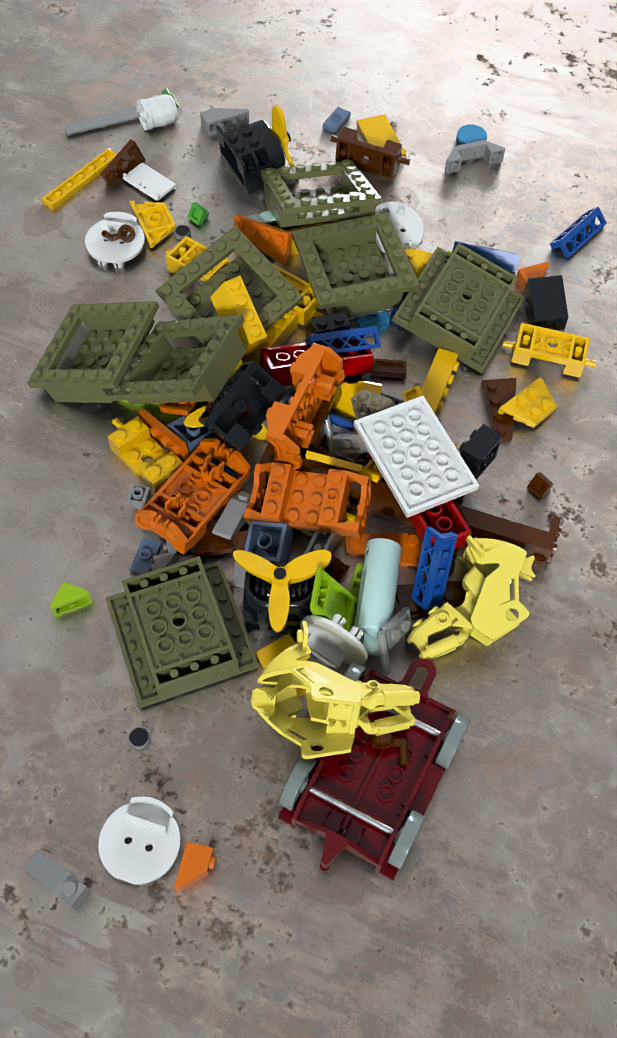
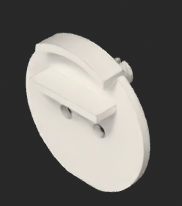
M386 202L376 206L375 215L388 212L404 249H416L420 245L424 234V226L420 216L413 209L401 202ZM376 232V243L380 250V253L386 255L382 243L379 239V236Z
M108 212L104 214L105 220H101L89 229L85 237V245L88 253L97 260L99 265H101V262L102 266H105L107 263H113L114 267L117 268L118 263V268H122L124 262L133 259L142 251L145 237L143 230L137 224L135 216L124 212ZM125 224L134 228L136 233L132 242L121 244L123 241L120 239L112 242L105 241L108 239L101 234L103 230L111 234L118 233V229Z
M335 614L332 621L315 615H308L303 618L302 621L307 622L308 628L307 645L311 649V653L324 663L334 668H339L342 662L349 665L353 662L363 665L368 659V653L359 641L364 634L363 631L360 630L355 637L359 628L353 626L350 632L342 628L347 621L343 617L338 624L341 615Z
M132 797L130 803L113 812L104 823L99 836V855L104 867L114 878L134 885H143L161 878L170 870L178 857L181 838L177 822L174 819V813L165 803L151 797ZM128 837L132 838L130 844L125 843V839ZM152 845V851H146V846Z

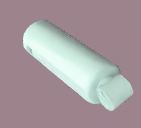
M385 538L371 539L366 544L354 627L359 628L356 635L360 630L364 633L359 641L365 647L368 655L375 657L380 656L377 632L381 631V628L393 618L402 551L400 544Z

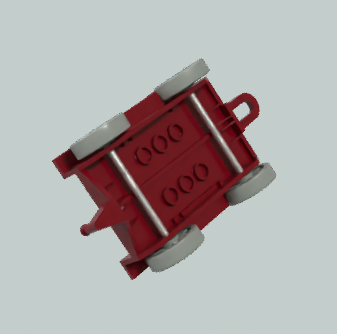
M426 658L415 659L410 664L403 679L399 680V682L373 669L365 676L366 667L356 662L349 666L344 675L355 682L367 683L370 680H374L381 684L410 686L409 683L417 668L425 667L428 670V675L421 689L414 688L415 691L420 693L419 703L410 705L411 714L415 717V724L410 726L409 729L389 733L393 735V738H404L407 740L409 765H400L399 747L373 748L371 742L373 735L367 734L358 726L355 729V737L350 753L304 759L301 756L293 768L279 799V805L283 806V809L278 819L294 828L299 824L325 839L320 863L322 871H327L330 868V864L344 849L375 865V872L392 881L398 870L402 868L423 824L424 814L445 770L449 768L471 721L461 714H458L455 720H453L456 710L428 697L427 693L436 676V667L430 660ZM394 709L375 711L374 713H368V718L371 722H374V720L400 715V713ZM316 745L311 750L321 751L323 747Z

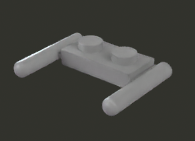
M364 411L359 413L360 419L367 416V413ZM328 415L324 429L329 452L333 454L369 453L358 433L333 435Z
M409 607L402 608V611H399L381 628V631L377 632L382 673L385 675L391 672L388 649H391L404 635L406 642L412 632ZM406 643L407 649L411 650L414 648L412 644L408 645Z

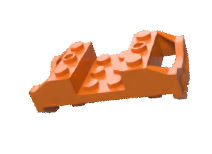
M313 343L311 348L300 354L290 367L293 379L292 384L295 389L294 397L290 398L288 405L275 401L272 407L267 410L268 431L266 438L274 446L275 457L273 463L291 464L294 470L301 467L302 458L299 455V447L308 449L315 432L312 430L314 425L311 423L322 401H330L337 390L335 385L341 383L345 378L344 370H342L343 359L332 348Z
M203 439L196 450L145 506L135 513V525L143 530H152L168 540L175 550L184 555L206 533L207 523L223 505L227 506L231 497L237 491L240 492L245 482L249 479L251 466L237 450L233 451V448L225 449L226 445L224 443L220 446L221 441L218 439ZM211 459H217L221 463L217 466L211 462ZM224 465L229 466L238 476V479L225 473Z
M256 463L251 498L245 508L243 518L248 524H250V520L288 524L292 529L354 536L361 539L366 529L365 520H367L366 515L371 504L372 483L369 476L345 470L329 469L328 474L294 471L291 464ZM266 472H270L266 488ZM358 482L361 485V497L359 505H357V516L354 522H344L348 519L346 516L347 507L351 505L348 500L351 483Z

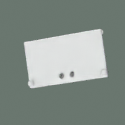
M144 163L139 164L129 173L123 174L125 181L156 201H159L171 190L177 189L174 182Z

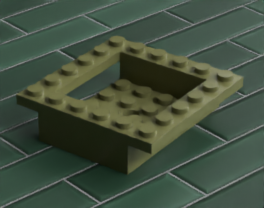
M346 159L342 160V162L329 161L326 164L312 163V165L307 166L299 164L296 167L282 166L279 169L266 168L260 171L264 182L265 203L279 227L375 215V205L381 204L379 194L351 160ZM341 174V187H318L315 190L302 189L294 192L290 191L284 183L285 180Z
M388 212L292 231V238L319 310L331 308L333 314L345 311L348 318L395 308L402 301L403 292L419 289L418 279ZM376 232L395 276L391 277L376 243Z
M236 225L155 290L177 321L199 319L202 317L209 318L218 316L210 298L212 294L224 282L241 276L265 331L303 300L299 292ZM232 252H235L236 258L187 298L182 295L195 282ZM215 334L191 337L200 347H207V344Z
M458 243L452 255L437 247L418 277L419 289L409 291L391 321L437 348L459 354V361L482 373L525 297L511 290L518 278L517 276ZM462 295H467L470 300L464 299Z
M157 301L72 304L27 384L30 388H45L55 402L113 403V401H109L106 395L110 389L117 388L138 348L145 342L155 323L153 318L160 307ZM83 322L89 333L68 369H56Z
M240 314L158 322L152 332L146 337L142 346L138 348L117 388L110 389L106 395L109 401L128 400L130 404L215 401L247 350L237 333L245 319ZM215 334L207 344V347L173 349L167 338Z
M200 556L122 580L124 592L106 597L140 708L259 668L257 658L220 561L203 566ZM178 618L185 620L182 626H175L173 623Z

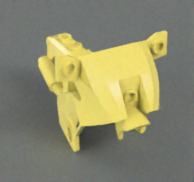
M469 535L466 538L468 544L464 554L461 553L458 556L459 560L469 571L462 580V587L466 591L464 603L457 608L452 607L448 602L441 608L435 606L428 612L430 617L425 621L420 619L412 626L414 630L407 638L406 643L408 645L412 644L420 653L419 658H426L431 661L457 650L456 648L464 644L469 635L487 647L518 627L520 622L529 616L528 609L519 601V577L528 581L533 580L531 577L535 578L536 575L531 569L535 559L534 555L526 558L527 551L514 544L496 539L472 538ZM514 580V599L510 600V584ZM511 608L518 612V618L510 611ZM449 628L450 630L460 631L456 636L452 634L428 645V638Z
M302 621L301 629L297 630L298 644L289 647L272 659L260 674L257 683L268 685V687L252 690V707L257 710L260 716L273 729L301 747V756L304 759L350 753L355 737V729L358 726L367 734H375L376 736L409 729L410 726L415 724V717L411 714L410 705L418 704L420 701V693L411 686L381 684L374 680H370L367 683L355 682L317 662L300 661L310 658L311 649L307 645L308 628L306 621ZM295 688L305 689L310 718H296V714L302 711L303 704ZM394 709L400 713V715L374 720V722H371L368 718V713H374L375 711ZM291 731L295 732L296 734L300 735L306 740L300 739L296 735L292 734ZM318 745L323 747V750L313 751L311 747Z

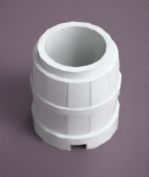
M154 95L150 98H142L136 101L137 112H140L141 116L139 120L146 131L174 123L178 118L177 107L171 95Z

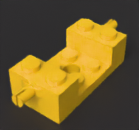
M185 236L172 250L168 249L166 251L167 270L176 274L208 247ZM225 258L200 278V280L207 282L228 265L231 260Z
M271 263L303 297V300L293 308V310L299 312L298 323L305 326L314 317L326 316L318 312L319 307L308 282Z
M521 323L517 339L514 342L504 340L502 346L512 349L513 356L511 362L528 366L532 357L563 364V374L578 378L581 377L584 366L595 368L597 362L587 359L590 338ZM548 344H554L556 347L552 348Z
M138 416L126 424L115 418L112 424L118 429L107 436L111 450L147 487H150V490L155 495L183 462L172 451L167 454L150 436L149 428ZM146 457L152 458L150 462H143V459Z

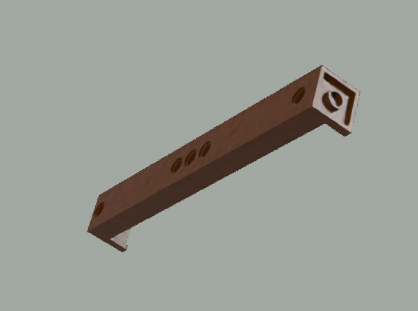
M270 442L266 446L260 464L273 462L275 451L274 446ZM302 458L301 467L294 471L328 474L329 469H342ZM266 472V483H268L270 472ZM371 481V504L368 507L369 512L367 515L415 529L409 517L406 518L387 483ZM358 482L351 483L348 498L351 505L347 507V509L357 512V505H359L361 497V485ZM455 504L472 531V538L496 539L514 544L527 551L526 558L534 555L535 559L532 565L542 569L545 568L547 562L551 563L553 554H555L558 546L557 539L562 531V526H559L561 518L554 516L549 532Z

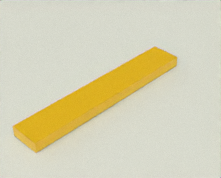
M109 148L41 198L42 203L55 210L98 177L117 153Z

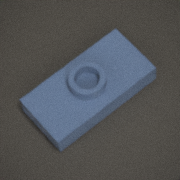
M337 107L323 123V129L336 134L349 119L351 112Z
M143 537L130 566V573L141 575L151 572V564H154L153 556L159 554L162 542Z

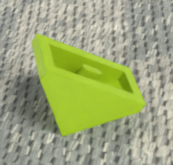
M63 581L50 604V608L54 617L92 604L93 601L89 591Z

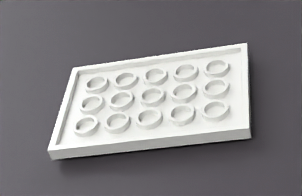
M424 396L354 421L356 431L406 518L478 490V482Z

